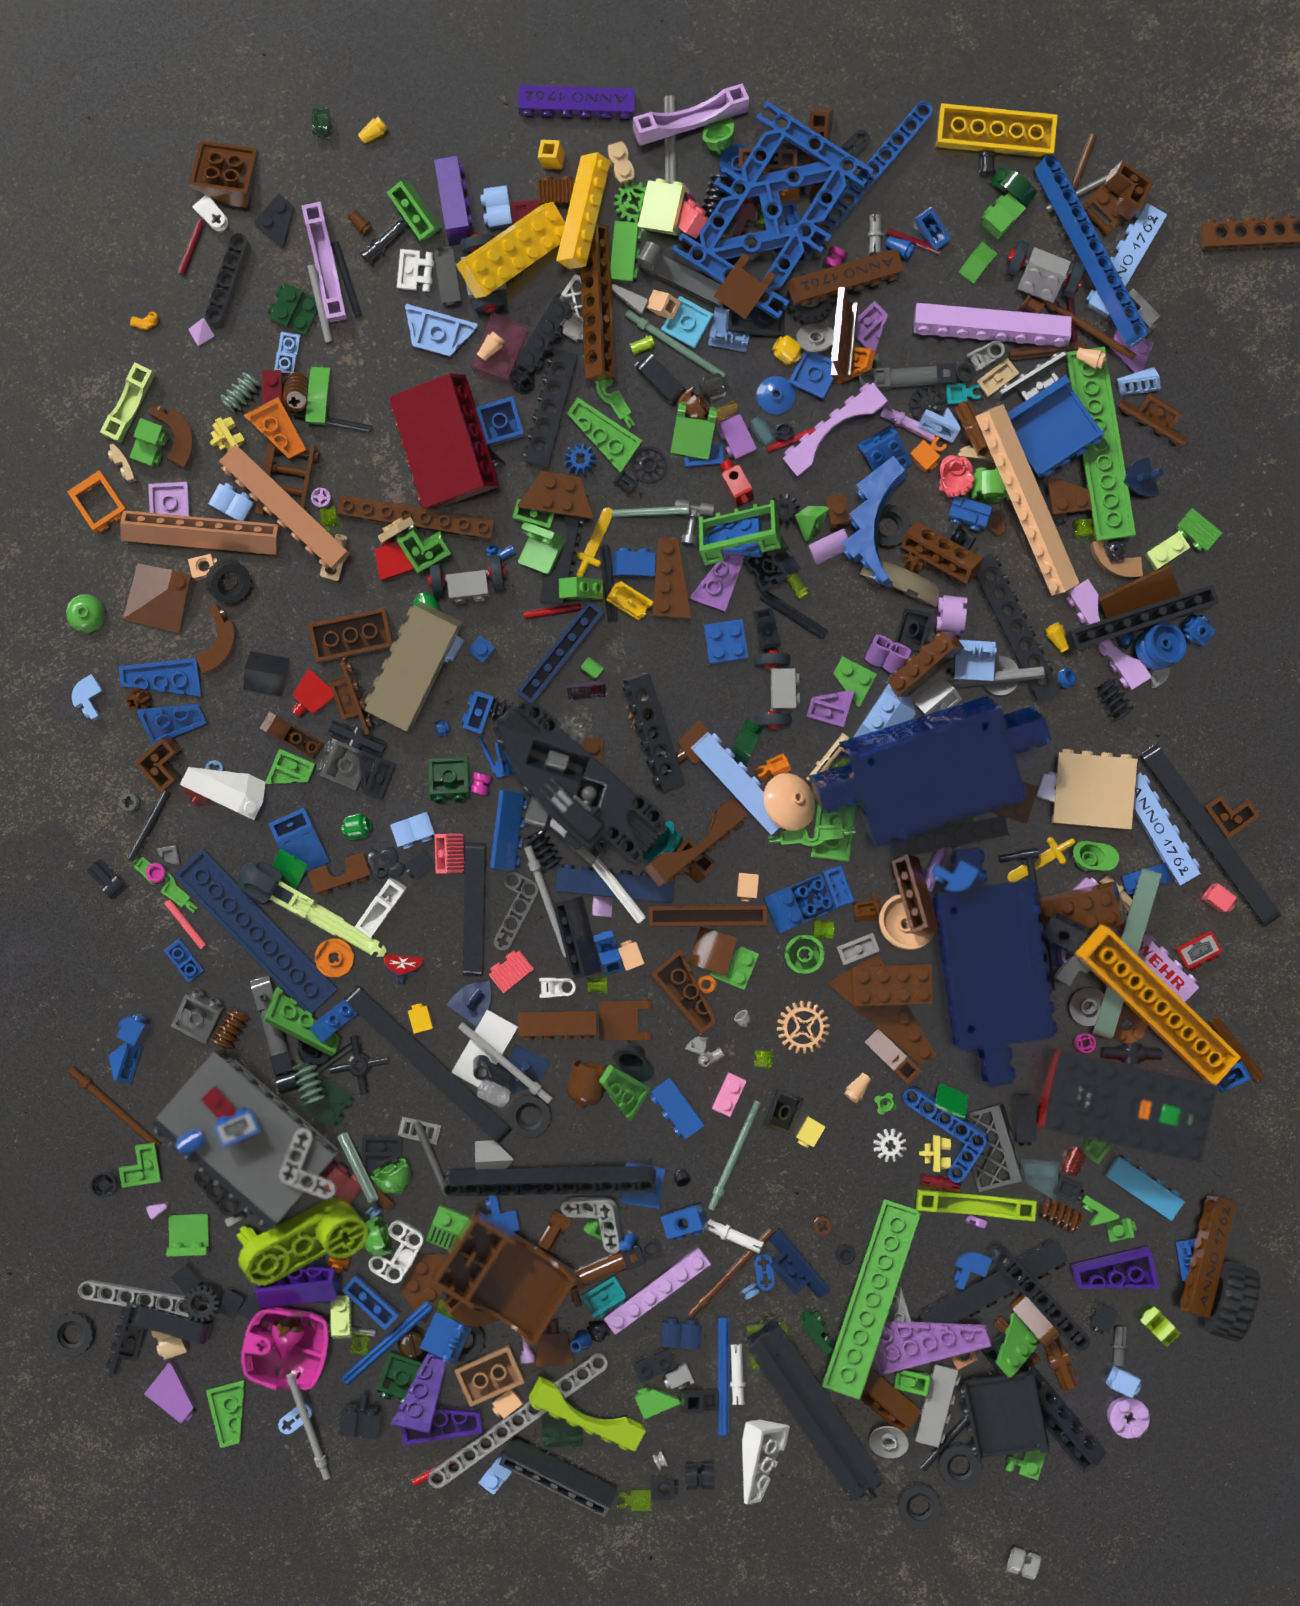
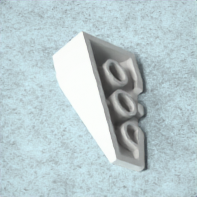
M188 767L180 785L253 820L263 803L266 784L264 781L247 773Z
M765 1420L746 1422L742 1439L745 1504L761 1502L770 1482L769 1474L772 1468H776L778 1461H776L780 1450L783 1451L786 1446L790 1426Z

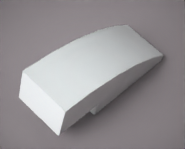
M390 877L360 918L355 928L371 938L399 901L407 887L393 877Z

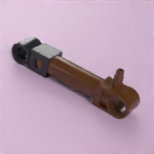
M650 1239L645 1241L642 1247L637 1244L629 1251H621L580 1269H574L577 1280L567 1295L570 1294L575 1306L580 1307L582 1304L577 1291L625 1270H631L646 1264L645 1259L656 1260L662 1251L660 1243ZM655 1245L657 1247L656 1254L649 1255L646 1252L647 1246Z

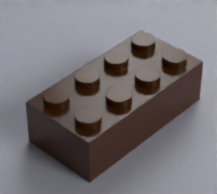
M385 608L308 624L315 660L318 664L390 649L393 644Z
M1116 881L1040 897L1037 902L1044 929L1054 910L1090 927L1089 931L1096 930L1100 925L1105 927L1120 925L1126 919ZM1066 931L1060 932L1063 936H1069V933Z
M931 964L851 967L853 1006L933 1004Z

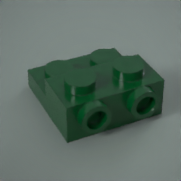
M285 283L284 287L280 286L277 290L276 296L278 299L276 304L272 303L269 307V319L306 337L318 311L315 297Z
M467 757L428 759L429 795L431 801L434 800L435 803L442 804L446 800L454 799V802L461 803L465 799L470 798Z
M807 1309L800 1316V1324L828 1355L833 1350L831 1346L833 1343L824 1332L826 1330L824 1326L826 1322L818 1312L814 1314L810 1309Z
M389 1352L377 1387V1392L380 1393L379 1396L390 1400L391 1397L399 1399L398 1403L401 1404L411 1384H413L422 1363Z

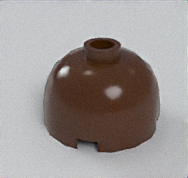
M691 387L681 394L678 406L681 401L687 403L685 416L708 421L707 414L710 410L700 393L696 395L693 392L696 388Z

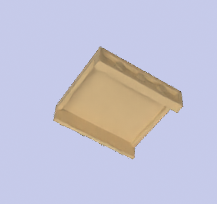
M1062 749V752L1057 753L1056 788L1051 823L1131 830L1137 759H1132L1133 755L1121 754L1120 758L1113 757V753L1104 752L1101 753V756L1093 755L1094 752L1082 751V754H1074V750Z

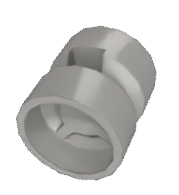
M1014 1547L1011 1551L1006 1571L1015 1575L1022 1573V1577L1034 1580L1040 1566L1041 1556L1031 1552L1026 1554L1025 1550Z

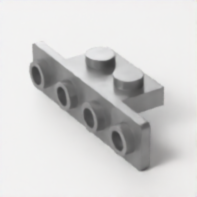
M1066 351L1055 353L1049 361L1039 363L1030 373L1027 374L1025 372L1017 378V381L1002 386L999 391L1001 400L1019 391L1026 401L1057 381L1058 377L1052 369L1067 360Z

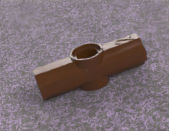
M966 401L960 402L955 407V412L961 422L966 439L970 440L977 456L983 457L988 455L990 450L975 417L977 415L971 403Z
M1058 1337L1048 1347H1044L1048 1353L1047 1358L1053 1372L1056 1373L1063 1391H1067L1077 1387L1079 1383L1071 1367L1072 1362L1068 1352L1064 1349Z

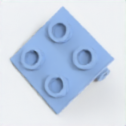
M959 640L964 648L956 654L955 679L994 681L996 642Z

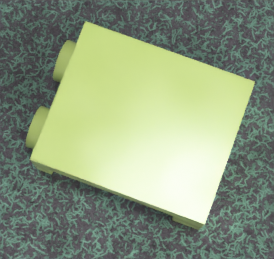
M656 179V182L648 181L638 227L646 231L680 236L682 230L677 226L684 193L689 194L690 190L684 187V183L673 181V184H668L667 181L662 179Z

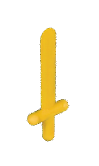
M604 508L584 553L574 551L577 552L576 558L582 561L576 577H584L589 564L597 568L601 567V561L594 557L612 519L611 508Z
M1049 837L1047 843L1050 849L1041 853L1039 859L1034 862L1035 871L1056 858L1061 865H1065L1067 860L1062 852L1076 844L1075 839L1070 838L1064 843L1057 845L1054 838ZM1023 864L1009 872L1007 876L1009 882L1015 883L1027 876V864Z

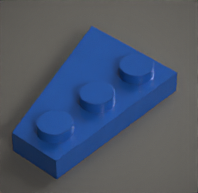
M199 704L137 709L138 716L152 746L167 735L172 738L207 723Z

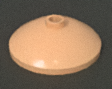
M783 773L773 777L767 783L764 791V805L769 817L776 825L786 830L796 831L806 827L812 821L816 810L815 797L809 785L802 778L794 774Z
M900 894L891 897L883 905L879 914V925L882 934L892 945L904 950H916L927 945L935 935V932L924 937L911 934ZM902 924L906 925L907 929L902 928Z

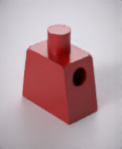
M730 459L720 464L724 471L721 473L722 479L736 507L739 508L753 501V489L739 465L734 466Z
M392 537L382 542V547L375 549L381 582L415 571L397 541L393 542Z
M308 669L292 695L299 702L291 711L299 718L307 709L315 715L335 699L331 688Z

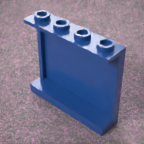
M1066 375L1007 413L1027 461L1038 478L1042 476L1047 478L1055 472L1054 469L1059 465L1064 467L1071 462L1070 458L1075 455L1081 456L1087 451L1086 448L1091 444L1096 446L1104 440L1102 437L1105 434V430H1100L1070 387V380Z

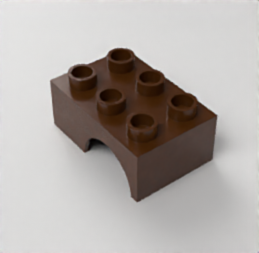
M474 1209L432 1274V1284L470 1308L481 1309L498 1318L518 1332L533 1347L577 1280L573 1269L477 1209Z

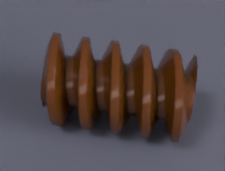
M291 373L284 381L282 402L290 411L298 412L306 406L309 381L302 373Z
M232 1006L230 1007L233 1012H225L229 1018L221 1019L225 1025L218 1024L221 1032L214 1031L217 1038L209 1039L224 1049H233L234 1046L231 1042L238 1041L234 1035L240 1036L242 1034L238 1028L245 1029L246 1027L242 1021H250L247 1015Z
M1048 1196L1041 1209V1220L1044 1221L1048 1217V1224L1055 1220V1227L1058 1228L1060 1224H1063V1231L1070 1227V1234H1073L1079 1228L1085 1213L1079 1216V1211L1074 1210L1072 1212V1207L1070 1206L1064 1210V1203H1060L1057 1206L1058 1202L1055 1199L1050 1203V1197Z

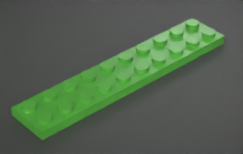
M1105 347L1093 348V350H1102L1106 354ZM1078 351L1066 352L1071 388L1100 430H1105V434L1102 437L1104 440L1096 446L1091 444L1086 448L1087 451L1082 454L1087 488L1089 489L1091 499V512L1096 542L1135 537L1136 532L1128 486L1124 483L1126 472L1107 358L1102 369H1095L1085 362L1076 359Z
M884 1199L822 1385L823 1388L858 1400L861 1399L922 1211Z

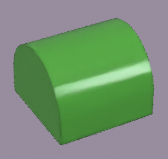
M590 657L580 667V672L593 681H596L604 670V667Z

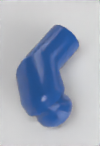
M489 545L486 549L489 557L500 555L501 561L516 554L512 545L503 550L495 547V545Z
M632 1233L626 1234L624 1241L619 1242L620 1250H631L638 1243V1237Z

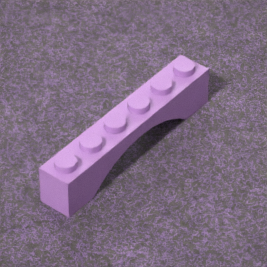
M743 83L726 88L709 100L685 110L669 113L649 112L633 117V132L639 146L749 112V97Z
M321 202L302 205L327 321L332 323L348 319Z
M866 383L859 389L861 392L856 397L852 395L848 398L841 410L839 408L835 409L829 414L831 417L826 422L822 420L814 427L816 431L811 435L805 434L799 439L801 443L798 446H791L784 452L786 455L783 457L784 461L797 476L802 475L814 465L816 453L821 442L835 426L854 416L875 414L889 402L874 383L871 385Z
M1088 579L1066 593L1068 596L1066 597L1067 602L1071 607L1075 606L1078 611L1077 617L1082 624L1086 623V625L1100 621L1098 615L1099 595ZM1110 640L1099 643V651L1110 660L1108 664L1114 673L1117 672L1121 677L1119 681L1124 689L1128 688L1131 691L1152 677L1140 660L1121 652Z
M697 1247L647 1287L605 1315L604 1320L616 1335L711 1265L710 1261L702 1250Z

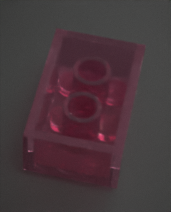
M492 312L471 366L472 370L509 384L512 377L511 374H513L517 364L515 361L520 355L527 338L529 326ZM495 332L505 342L502 344L503 347L485 361L477 353L487 335Z

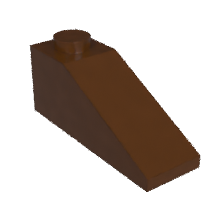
M814 106L810 111L809 128L830 141L833 108ZM811 141L809 143L812 149H818L820 147L817 141ZM807 154L806 165L819 162Z
M739 148V168H742L754 148ZM777 149L764 171L776 172L790 167H797L798 150ZM762 152L755 155L758 161L766 159L765 154Z

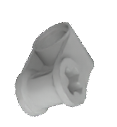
M993 341L970 352L966 357L970 358L977 373L1000 360L1004 355L1005 348L1001 342ZM994 346L999 347L1001 353L997 356L990 352V349Z

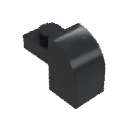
M773 608L753 611L761 649H774L781 646Z
M682 1390L680 1411L683 1413L718 1411V1390Z

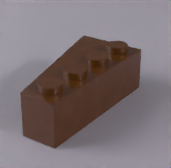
M658 537L652 615L655 618L691 620L678 539Z
M681 949L649 975L699 1036L716 1023L715 1017Z

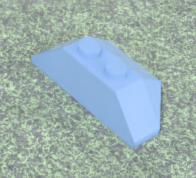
M888 683L851 739V743L865 752L894 747L915 716L911 695L909 697H899Z

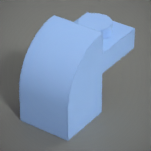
M90 674L75 685L72 692V702L76 708L83 705L82 712L86 718H91V720L95 721L101 716L91 700L104 693L94 675Z

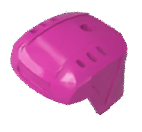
M276 1306L268 1307L258 1312L247 1328L243 1343L242 1366L245 1376L251 1381L268 1388L291 1390L286 1378L290 1369L291 1373H294L299 1390L311 1389L318 1381L326 1360L329 1341L327 1322L318 1314L295 1308ZM285 1316H291V1319H295L296 1323L304 1328V1334L301 1340L292 1347L288 1358L282 1360L275 1348L274 1339L271 1337L272 1324L275 1321L283 1320ZM281 1367V1370L277 1376L276 1372L278 1368ZM299 1372H301V1375H300V1377H299V1379H298V1378H297V1375H298Z

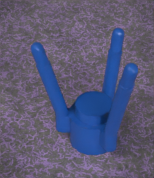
M479 736L478 740L491 766L492 774L495 773L496 778L511 775V770L506 760H502L499 744L495 743L498 762H495L494 765L482 737Z

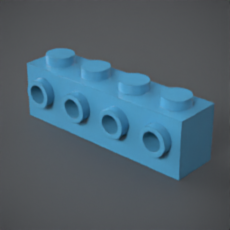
M1117 1156L1104 1176L1172 1221L1185 1202L1181 1199L1182 1195L1174 1189L1170 1192L1164 1188L1166 1184L1158 1178L1153 1180L1148 1177L1150 1173L1142 1167L1137 1169L1132 1166L1133 1161L1126 1156L1122 1158Z

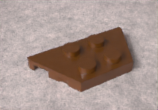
M541 471L518 504V508L588 519L593 518L581 478L578 476Z
M417 1254L399 1290L415 1311L426 1301L435 1307L443 1290L432 1284V1274L445 1254ZM432 1311L422 1319L424 1323H427Z

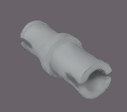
M874 214L869 215L870 232H868V238H870V255H875V247L877 254L882 253L881 238L883 237V232H881L882 215L876 214V222Z

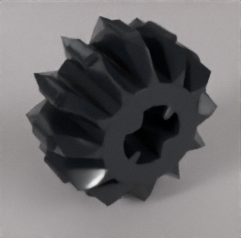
M779 494V501L776 498H772V500H775L780 527L783 521L789 527V519L793 523L797 521L794 516L799 512L794 510L799 509L800 505H793L797 500L796 498L789 501L790 494H787L785 499H783L782 494ZM781 506H783V508L785 506L788 507L787 515H785V513L783 515L780 513Z

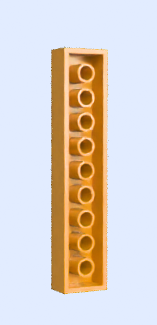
M1100 925L1076 951L1075 955L1206 1082L1218 1084L1241 1058L1109 928Z

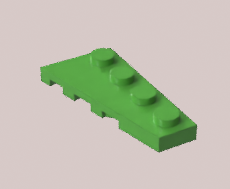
M580 398L576 399L567 412V415L619 472L625 468L642 443L641 439Z
M277 987L263 1021L333 1056L341 1037L335 1033L325 1042L321 1043L309 1029L316 1022L312 1014L307 1010L301 1009L296 1005L297 1002L293 998L289 999L282 993L283 990Z

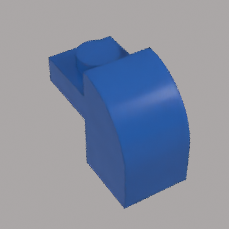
M960 861L953 874L937 865L933 867L931 873L935 874L933 878L941 883L948 882L945 890L955 892L969 887L979 870Z
M1166 863L1146 868L1161 873L1159 885L1171 882ZM1141 870L1122 876L1128 895L1135 893Z
M612 930L594 935L605 975L624 970Z
M489 1196V1200H486L488 1212L492 1211V1214L487 1216L512 1232L520 1230L517 1210L501 1212L498 1196Z
M966 1252L958 1257L955 1265L960 1267L961 1270H957L953 1279L956 1282L955 1286L964 1290L970 1272L986 1277L992 1258L978 1252Z

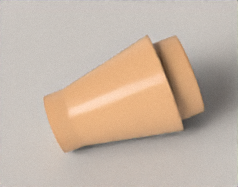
M492 332L490 335H487L477 354L486 361L503 347L502 344L505 341L495 332Z
M1079 348L1076 359L1085 362L1095 369H1102L1107 354L1103 353L1102 350Z
M862 1073L846 1088L847 1091L844 1094L850 1100L857 1103L859 1100H862L871 1078Z

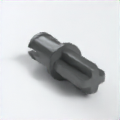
M1124 1326L1115 1327L1114 1345H1112L1114 1348L1113 1365L1126 1366L1125 1358L1128 1346L1126 1345L1127 1328Z

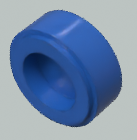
M1064 668L1058 672L1059 682L1064 688L1075 685L1076 676L1070 668Z

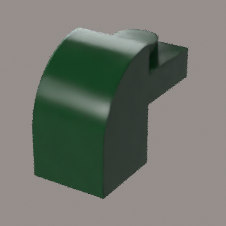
M1001 167L990 181L993 187L1007 194L1010 193L1024 207H1027L1037 194V190L1033 185L1012 169L1009 171Z
M745 719L731 751L735 755L733 760L737 764L742 762L745 767L763 729V726H757L756 723Z

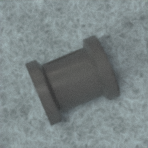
M126 793L120 797L119 804L123 810L134 811L139 807V799L136 795ZM131 797V800L134 801V804L130 805L128 808V805L125 804V801L129 800Z

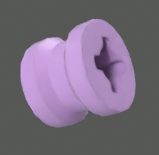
M317 488L312 492L311 500L317 508L325 509L331 504L332 497L326 489Z

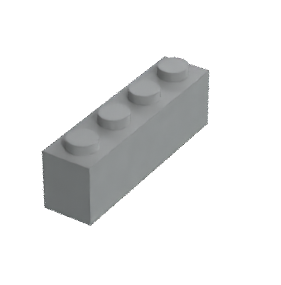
M934 1363L930 1375L932 1376L929 1396L924 1398L914 1440L919 1443L939 1447V1443H943L945 1438L943 1428L944 1424H948L950 1419L948 1409L949 1405L954 1403L955 1393H953L954 1386L959 1384L960 1374H958L956 1368Z

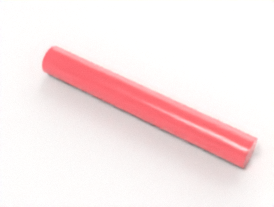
M171 899L164 903L197 946L200 949L205 947L207 944Z

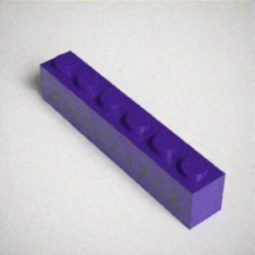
M519 85L518 112L526 116L541 113L542 116L561 114L563 117H571L572 114H580L581 117L599 115L601 118H610L611 115H615L622 119H628L630 116H634L635 88Z

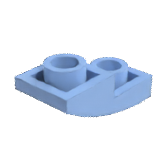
M281 332L274 370H282V372L289 374L294 373L300 345V334Z

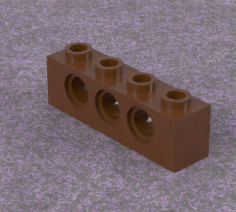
M916 522L905 532L901 545L905 550L966 584L978 574L983 560L982 557L919 522Z

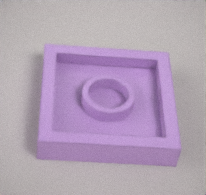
M188 482L148 484L150 513L190 516Z

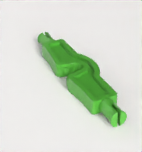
M612 378L600 382L595 381L597 393L602 401L612 407L619 420H624L628 429L634 427L636 424L630 417L631 411L625 403L621 392L616 390L612 393H606L605 391L613 383Z
M819 825L816 826V836L812 839L809 837L808 829L804 827L800 830L781 831L780 835L768 836V839H775L768 841L769 844L781 842L782 845L801 843L805 846H818L827 840L844 839L845 835L856 834V826Z
M136 856L134 861H132L135 864L134 868L148 880L146 869L151 863L144 857L139 858ZM166 871L164 878L166 884L161 889V893L180 907L185 906L194 914L195 910L199 907L190 901L191 897L177 886L174 877Z

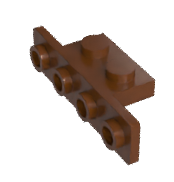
M1150 392L1140 408L1125 399L1121 400L1119 407H1121L1125 414L1136 416L1140 423L1144 425L1149 424L1154 427L1158 434L1167 435L1176 445L1181 446L1182 444L1186 446L1189 438L1173 429L1183 412Z
M342 658L340 665L345 677L330 681L332 693L342 720L359 715L364 732L368 735L371 732V727H373L372 719L365 712V700L360 698L359 683L357 680L354 681L352 675L354 673L351 662L347 661V658Z

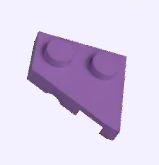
M875 301L857 317L855 338L864 348L876 351L888 314Z
M1117 329L1113 339L1137 355L1132 361L1112 347L1110 348L1121 357V360L1134 373L1143 371L1154 342L1143 338L1136 346H1128Z
M854 690L812 697L806 716L844 727Z

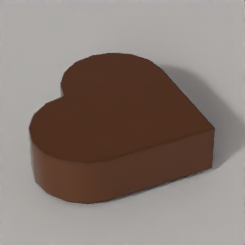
M999 510L994 511L990 515L986 529L995 536H1002L1006 531V525L1004 524L1005 514Z

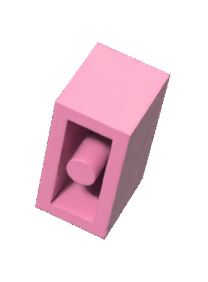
M728 1072L712 1109L730 1117L746 1084V1080Z

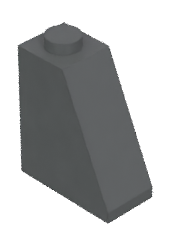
M454 246L434 249V258L441 303H446V305L456 304L457 301L461 300Z

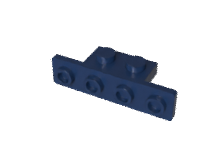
M781 1230L770 1237L769 1241L779 1251L780 1255L769 1265L794 1294H797L805 1285L811 1289L817 1298H821L830 1291L825 1281L820 1278L813 1267L804 1259Z

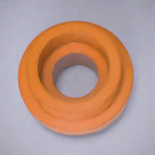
M702 976L697 982L704 995H710L716 990V981L711 976ZM704 982H710L711 986L709 989L703 987Z

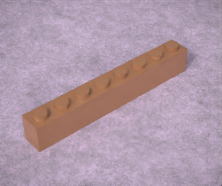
M236 444L220 460L223 464L221 469L229 476L233 474L237 478L235 482L242 489L247 487L251 491L249 495L256 502L260 500L264 503L263 509L271 516L275 514L279 518L277 522L284 529L289 527L293 531L291 536L298 542L302 540L307 545L305 549L311 555L316 553L321 558L319 562L326 569L330 567L335 570L350 554Z
M123 510L120 521L121 541L273 555L277 554L279 544V524Z

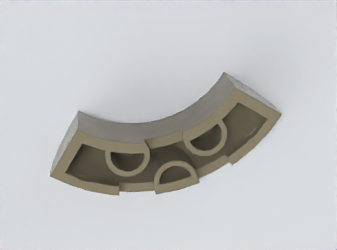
M881 560L885 572L892 581L887 587H894L897 590L903 591L904 594L922 603L937 606L939 589L935 583L910 570ZM864 566L860 574L877 583L872 576L875 573L870 567L867 570Z

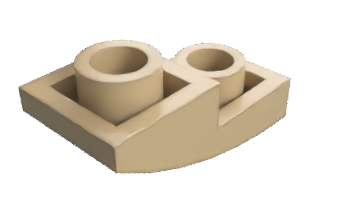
M110 444L111 450L108 451L109 459L116 466L123 465L120 468L123 479L126 478L129 483L137 481L125 455L114 444Z

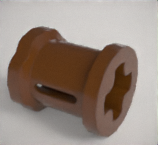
M1028 294L1020 308H1025L1030 313L1039 314L1045 303L1038 302L1031 294Z
M817 1217L813 1222L814 1230L818 1234L826 1235L831 1231V1222L827 1217ZM823 1221H826L825 1225L827 1226V1228H822L820 1231L819 1226L817 1225L818 1222L822 1223Z

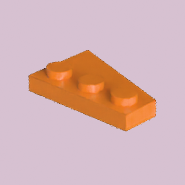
M279 397L244 414L288 458L306 450Z

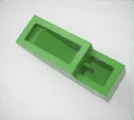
M311 367L305 420L307 424L326 425L331 368Z

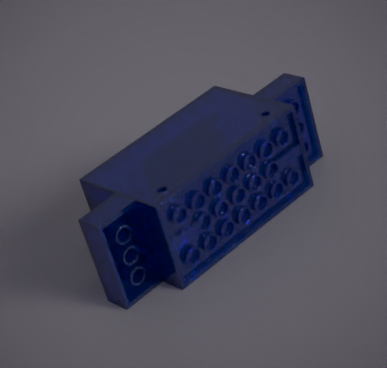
M987 695L841 741L839 745L845 764L809 775L808 778L814 797L823 811L831 813L839 810L838 807L846 805V807L857 804L865 831L875 845L879 844L881 846L890 843L891 839H905L914 832L917 834L924 833L933 826L936 828L947 825L946 822L952 820L954 822L966 819L965 816L971 814L978 816L985 813L984 810L990 808L997 810L1004 807L1003 804L1009 802L1016 804L1023 801L1022 798L1027 796L1014 752L1023 753L1029 750L1028 747L1035 745L1036 747L1045 746L1047 741L1052 739L1046 718L1035 708L1029 706L1003 715L1001 707Z
M979 847L958 849L949 852L952 874L958 863L963 861L979 870L975 879L964 890L932 894L934 913L939 927L937 935L953 1048L959 1051L977 1048L983 1085L994 1087L1013 1084L1016 1074L1015 1068L1010 1064V1059H1013L1012 1048L1008 1047V1044L1055 1038L1054 1033H1058L1057 1023L1052 1020V1013H1055L1054 1003L1049 999V994L1052 993L1051 983L1046 978V974H1049L1048 962H1044L1043 954H1046L1045 942H1041L1040 936L1043 934L1042 922H1038V915L1041 914L1040 905L1035 901V895H1038L1037 885L1031 879L985 886L984 882H988L986 870L982 869V863L985 862L983 850H980Z

